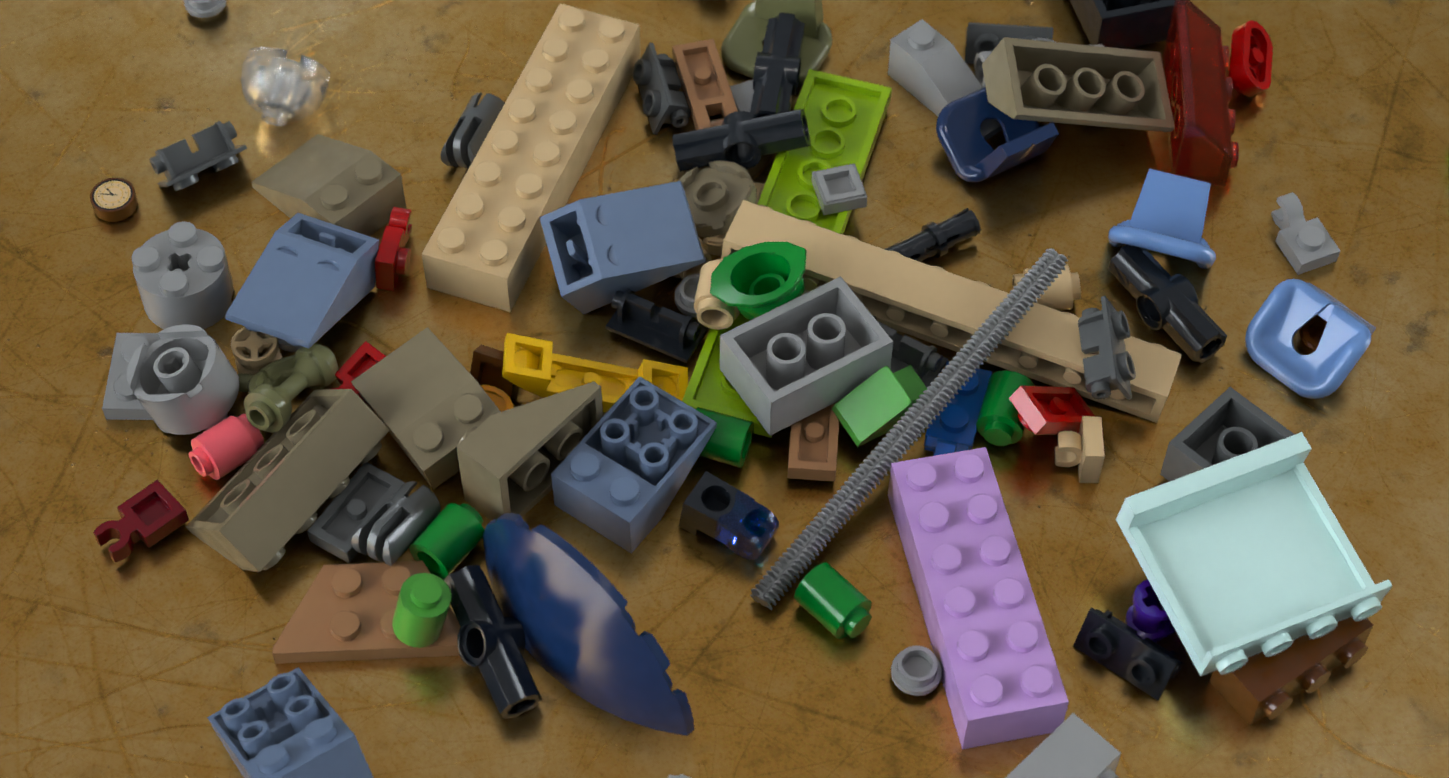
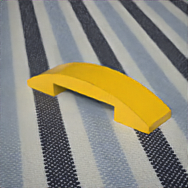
M507 333L505 336L502 377L514 385L543 398L594 381L601 386L603 412H608L639 376L680 401L683 400L688 387V367L643 359L639 369L552 353L553 341Z

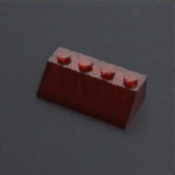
M1175 0L1163 52L1164 75L1175 129L1169 132L1172 174L1211 183V185L1225 186L1230 168L1237 167L1239 158L1238 142H1231V135L1234 134L1236 114L1234 109H1228V103H1230L1232 97V78L1225 77V71H1227L1229 65V46L1222 45L1221 28L1190 0Z

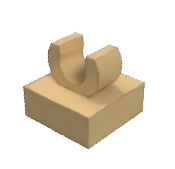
M1082 416L1079 433L1074 431L1058 432V446H1055V465L1059 467L1078 465L1079 483H1098L1105 457L1102 417Z

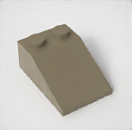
M320 134L311 138L251 182L252 188L290 219L297 213H301L367 236H371L389 222L393 207L407 209L402 177L398 171L370 150Z
M428 327L351 381L370 409L390 429V435L433 490L460 471L456 446L459 444L462 436L470 428L481 425L491 415L501 412L475 378Z
M593 381L493 414L478 427L470 428L456 446L464 500L491 521L498 519L505 513H515L523 517L553 489L551 473L603 417L601 386Z

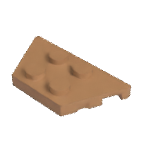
M423 561L395 562L392 566L387 565L385 562L323 565L274 644L272 654L275 664L460 656L457 637L461 627L449 606L441 636L432 645L421 648L411 647L396 637L392 621L401 586L412 575L430 573Z

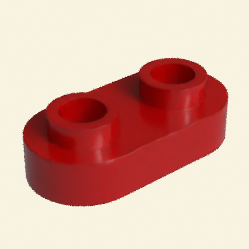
M1253 20L1233 30L1230 56V83L1237 92L1243 93L1248 97H1254L1267 90L1271 85L1273 46L1271 39L1263 26Z

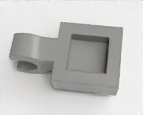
M1293 192L1277 197L1276 201L1281 208L1272 211L1271 216L1281 230L1278 232L1275 242L1297 275L1336 262L1341 251L1319 218L1306 221L1302 204Z

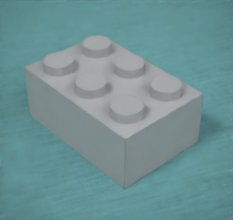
M840 276L720 335V370L767 433L772 435L841 400L884 366L891 368L893 340Z

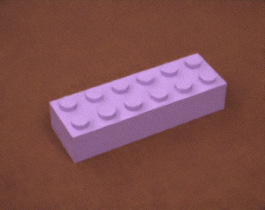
M986 447L891 463L888 497L932 648L942 666L941 679L962 749L1052 733L1064 722L1069 701Z

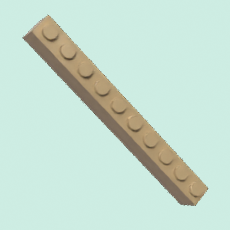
M746 200L742 201L723 240L721 258L746 246L763 242H789L807 250L806 269L802 276L805 291L802 295L841 276L868 311L877 317V321L897 331L956 352H960V348H963L967 340L971 339L972 335H975V331H979L978 328L982 327L981 324L985 323V320L989 318V315L993 314L992 312L996 310V307L1000 306L999 303L1004 302L1003 299L1007 298V294H1010L990 287L984 282L967 279L947 272L941 267L930 266L905 257L896 251L876 247L862 242L853 236L839 234L817 226L813 222L800 220L774 211L768 206L757 205ZM1032 302L1034 306L1029 307L1030 311L1026 310L1027 314L1022 315L1023 319H1018L1020 323H1015L1016 327H1011L1013 331H1008L1009 335L1004 336L1005 340L1001 339L1002 343L997 344L998 348H993L995 352H990L991 356L986 357L987 361L983 360L984 362L1009 371L1018 372L1026 377L1054 387H1074L1082 397L1157 423L1168 398L1182 354L1169 350L1160 344L1149 343L1132 336L1124 339L1126 351L1129 352L1133 360L1136 373L1135 379L1130 380L1132 399L1127 400L1119 389L1112 390L1110 397L1106 399H1094L1091 392L1086 390L1083 359L1098 355L1099 351L1089 354L1082 352L1078 327L1079 318L1072 313L1061 312Z

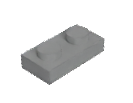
M116 333L102 406L106 419L153 420L134 395L128 384L126 374L128 364L135 351L143 343L149 347L159 340L160 337L157 333Z

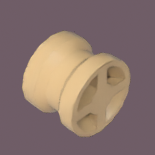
M245 327L239 329L232 337L231 349L238 374L256 375L261 368L282 358L277 337L262 332L250 331Z

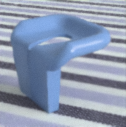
M1149 168L1131 220H1126L1109 230V243L1114 247H1119L1123 244L1136 246L1194 261L1202 269L1210 268L1216 260V254L1201 237L1211 183Z
M1288 279L1278 284L1272 290L1249 323L1245 335V344L1252 360L1285 386L1302 397L1319 399L1332 394L1340 387L1369 347L1371 335L1376 327L1326 291L1300 279ZM1318 315L1327 321L1321 340L1313 353L1302 355L1294 348V335L1313 317Z

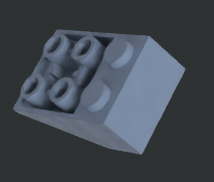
M680 181L580 199L539 217L561 297L583 314L611 303L618 290L625 292L630 289L637 292L706 262L684 187Z
M297 213L275 231L226 312L225 320L242 325L250 331L262 332L285 340L291 345L309 349L375 287V259L379 249V239Z
M639 376L551 473L554 505L632 554L663 517L715 431L717 422Z
M299 667L289 673L275 676L267 685L243 698H237L228 702L220 711L207 717L243 778H374L354 733Z

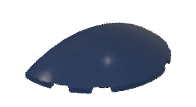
M505 513L486 525L483 533V549L487 573L494 595L503 615L513 616L519 620L525 633V649L544 670L576 695L617 717L655 730L688 736L694 730V720L686 693L680 689L671 690L673 686L672 681L666 672L670 666V661L652 633L643 631L640 635L636 633L635 623L625 609L627 600L584 555L544 525H539L530 531L529 526L522 519L521 515L515 513Z

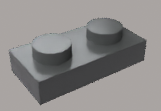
M368 462L364 463L350 479L348 486L334 498L308 529L309 541L350 563L358 553L351 545L352 536L405 482Z

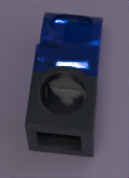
M706 471L683 503L679 527L694 535L700 530L724 543L737 555L754 560L758 559L778 530L779 521L769 509L756 502L754 498Z

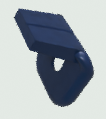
M986 87L947 104L940 111L936 122L938 139L955 173L961 179L972 183L984 181L1013 166H1017L1045 153L1059 135L1053 122L1041 127L1038 121L1012 119L988 103ZM985 119H995L1003 128L1006 143L999 146L996 150L981 135L980 125Z

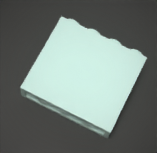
M1302 432L1125 498L1116 521L1200 676L1218 670L1221 675L1231 673L1248 662V657L1261 652L1266 657L1276 655L1293 644V639L1308 634L1310 639L1319 638L1338 626L1337 622L1351 616L1354 621L1364 620L1382 608L1380 602L1393 586L1389 579L1375 584L1304 464L1312 448Z

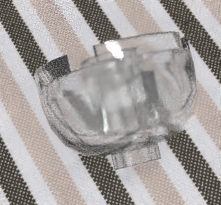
M272 47L251 48L242 66L241 86L245 100L255 111L262 114L261 119L271 125L286 126L287 121H301L313 115L322 105L326 96L330 72L322 64L304 55H301L300 63L286 59L288 50Z

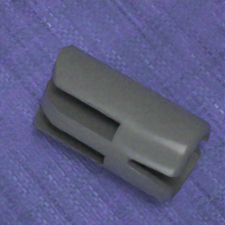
M481 92L471 97L440 153L441 161L445 165L463 168L470 167L504 106V101L490 93H487L479 104Z
M410 481L404 483L352 536V547L363 555L368 554L369 557L392 566L441 512L438 498L425 485H422L408 496L417 485V482Z

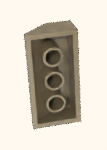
M1004 37L982 64L988 103L1012 119L1172 132L1175 129L1160 52Z
M352 389L314 390L291 414L289 422L278 432H274L190 521L186 528L194 536L242 570L260 572L262 569L268 570L283 557L285 553L283 546L295 533H303L315 522L318 517L316 510L325 500L336 497L348 486L350 482L348 475L358 464L368 462L379 452L382 447L380 440L390 429Z

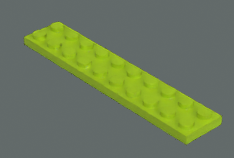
M809 69L794 110L804 109L810 133V146L776 154L757 205L768 206L774 211L800 220L813 222L817 226L843 235L852 210L823 215L811 182L812 172L855 163L861 181L863 180L891 100L892 88ZM740 313L730 327L720 330L709 329L682 402L695 410L697 407L752 421L754 422V434L772 438V435L767 433L720 370V335L749 321Z

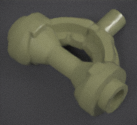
M315 343L309 349L301 347L296 351L295 355L281 358L266 365L256 375L239 373L238 392H248L244 399V408L248 421L257 429L270 433L278 432L289 422L292 414L291 401L304 388L310 387L313 390L324 389L336 379L335 373L339 368L334 353L329 348Z

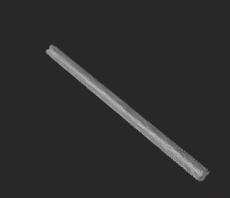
M1052 248L1046 249V253H1043L1042 257H1039V261L1035 262L1036 265H1033L1032 269L1028 270L1029 273H1026L1025 277L1021 278V281L1017 283L1018 285L1014 286V289L1010 291L1011 293L1006 295L1007 298L1003 299L1004 302H1000V306H997L996 310L992 312L993 314L989 315L985 323L981 324L982 327L978 328L979 331L974 332L975 335H972L971 339L967 340V343L963 345L964 347L960 348V352L956 353L957 356H954L953 360L949 361V364L945 366V369L941 370L942 373H939L938 377L934 378L935 381L931 382L930 386H927V390L923 391L924 394H921L920 398L915 400L917 403H913V407L908 408L909 411L905 412L904 416H901L902 420L897 421L898 424H895L894 428L889 430L890 433H887L886 437L882 438L883 441L878 443L879 446L874 447L875 450L871 451V454L867 456L868 459H864V463L859 465L860 468H856V472H853L852 476L848 477L849 481H845V485L840 487L841 490H837V494H834L833 498L829 499L830 503H826V507L821 509L822 512L817 513L818 516L813 518L815 521H810V525L806 526L807 530H802L803 534L798 535L799 539H795V543L790 544L791 548H787V552L782 553L784 557H779V561L775 562L776 566H771V570L767 571L768 575H763L764 579L759 580L760 584H756V588L751 589L752 594L750 596L755 602L768 607L770 610H772L770 603L775 606L777 605L774 598L780 601L778 594L784 596L782 589L788 592L786 585L792 587L790 580L794 583L796 582L793 576L795 575L797 578H800L798 571L802 574L804 573L803 568H801L802 566L806 570L808 569L806 562L810 565L812 564L809 558L815 560L813 553L819 556L817 549L823 551L822 547H827L825 540L829 543L831 542L829 535L834 538V532L839 533L837 527L842 529L840 522L845 525V520H850L849 516L854 515L853 510L858 511L856 505L861 507V501L865 502L864 498H869L868 494L873 493L872 488L876 490L875 485H880V479L883 481V476H888L887 472L891 471V463L899 462L898 459L903 458L902 454H907L906 449L910 450L909 446H914L913 441L917 442V437H921L920 433H925L924 429L929 428L928 424L932 425L931 420H936L935 416L940 415L939 411H944L943 407H947L946 403H951L950 398L954 399V394H958L957 390H962L961 386L966 385L965 381L969 382L968 378L973 377L972 373L976 374L975 369H980L979 365L984 364L983 360L987 361L986 357L991 356L990 352H995L993 348H998L997 344L1002 343L1001 339L1005 340L1004 336L1009 335L1008 331H1013L1011 327H1016L1015 323H1020L1018 319H1023L1022 315L1027 314L1026 310L1030 311L1029 307L1034 306L1032 302L1037 303L1036 298L1040 299V294H1045L1043 290H1048L1047 286H1051L1050 282H1055L1054 278H1058L1057 274H1062L1061 270H1065V262L1068 261L1065 255L1058 254Z

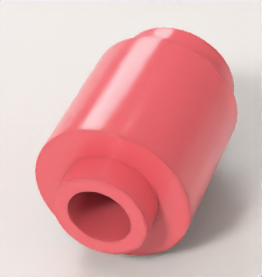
M241 414L238 417L229 416L191 440L192 451L189 452V458L201 476L205 477L209 474L213 479L219 480L246 463L264 444V439L260 430L248 421L246 414Z

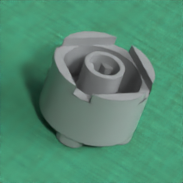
M177 222L169 230L153 236L133 252L131 258L136 284L146 315L155 325L165 329L175 325L190 324L206 329L226 315L232 304L233 281L224 247L214 235L195 228L190 222Z
M190 324L171 326L158 332L157 334L160 339L149 347L143 343L135 351L128 364L127 381L136 398L161 431L176 435L192 434L208 430L228 417L227 412L233 406L238 395L239 376L216 341L204 329Z

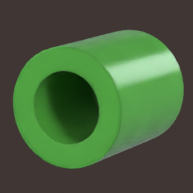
M418 573L407 578L402 584L392 627L396 637L404 644L416 648L427 647L435 643L441 636L451 602L450 588L443 579L430 573Z

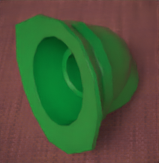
M763 242L746 246L724 257L712 272L710 294L729 306H737L743 317L750 321L802 295L805 291L802 276L806 269L807 250L789 242Z

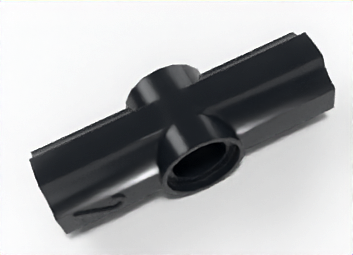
M779 13L778 16L770 18L768 21L763 50L757 53L753 76L754 94L750 112L758 118L789 112L792 95H797L801 71L800 53L805 23L799 21L794 14Z
M804 109L759 118L751 112L736 111L727 115L720 126L673 135V148L680 171L691 170L697 166L698 168L710 166L709 162L719 160L735 162L747 170L755 167L760 162L762 155L810 146V133Z
M1123 246L1116 256L1110 260L1108 270L1136 299L1137 310L1145 324L1154 330L1163 328L1193 362H1206L1214 357L1216 352L1225 345L1227 335L1198 305L1197 293L1186 277L1180 274L1171 276L1146 249L1136 246Z
M480 565L465 566L461 570L449 574L444 581L450 588V605L461 627L457 637L461 658L467 665L479 667L503 719L518 717L522 713L534 709L543 699L522 656L525 648L523 626L513 616L503 615Z

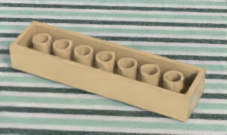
M559 4L422 252L427 288L511 312L546 244L539 217L566 206L633 76L636 61L641 59L639 24Z

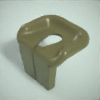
M754 0L743 9L722 43L721 57L723 62L734 72L753 78L757 53L763 50L762 44L769 19L775 18L779 13L794 14L799 21L805 23L800 53L801 71L798 88L802 87L808 70L818 71L832 46L831 30L823 22L822 0Z

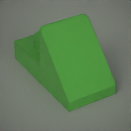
M911 365L894 373L888 366H884L834 404L832 411L856 446L859 447L893 429V426L898 424L897 421L902 420L901 416H904V413L909 411L908 408L913 407V403H917L915 400L919 399L921 394H924L923 391L927 390V387Z

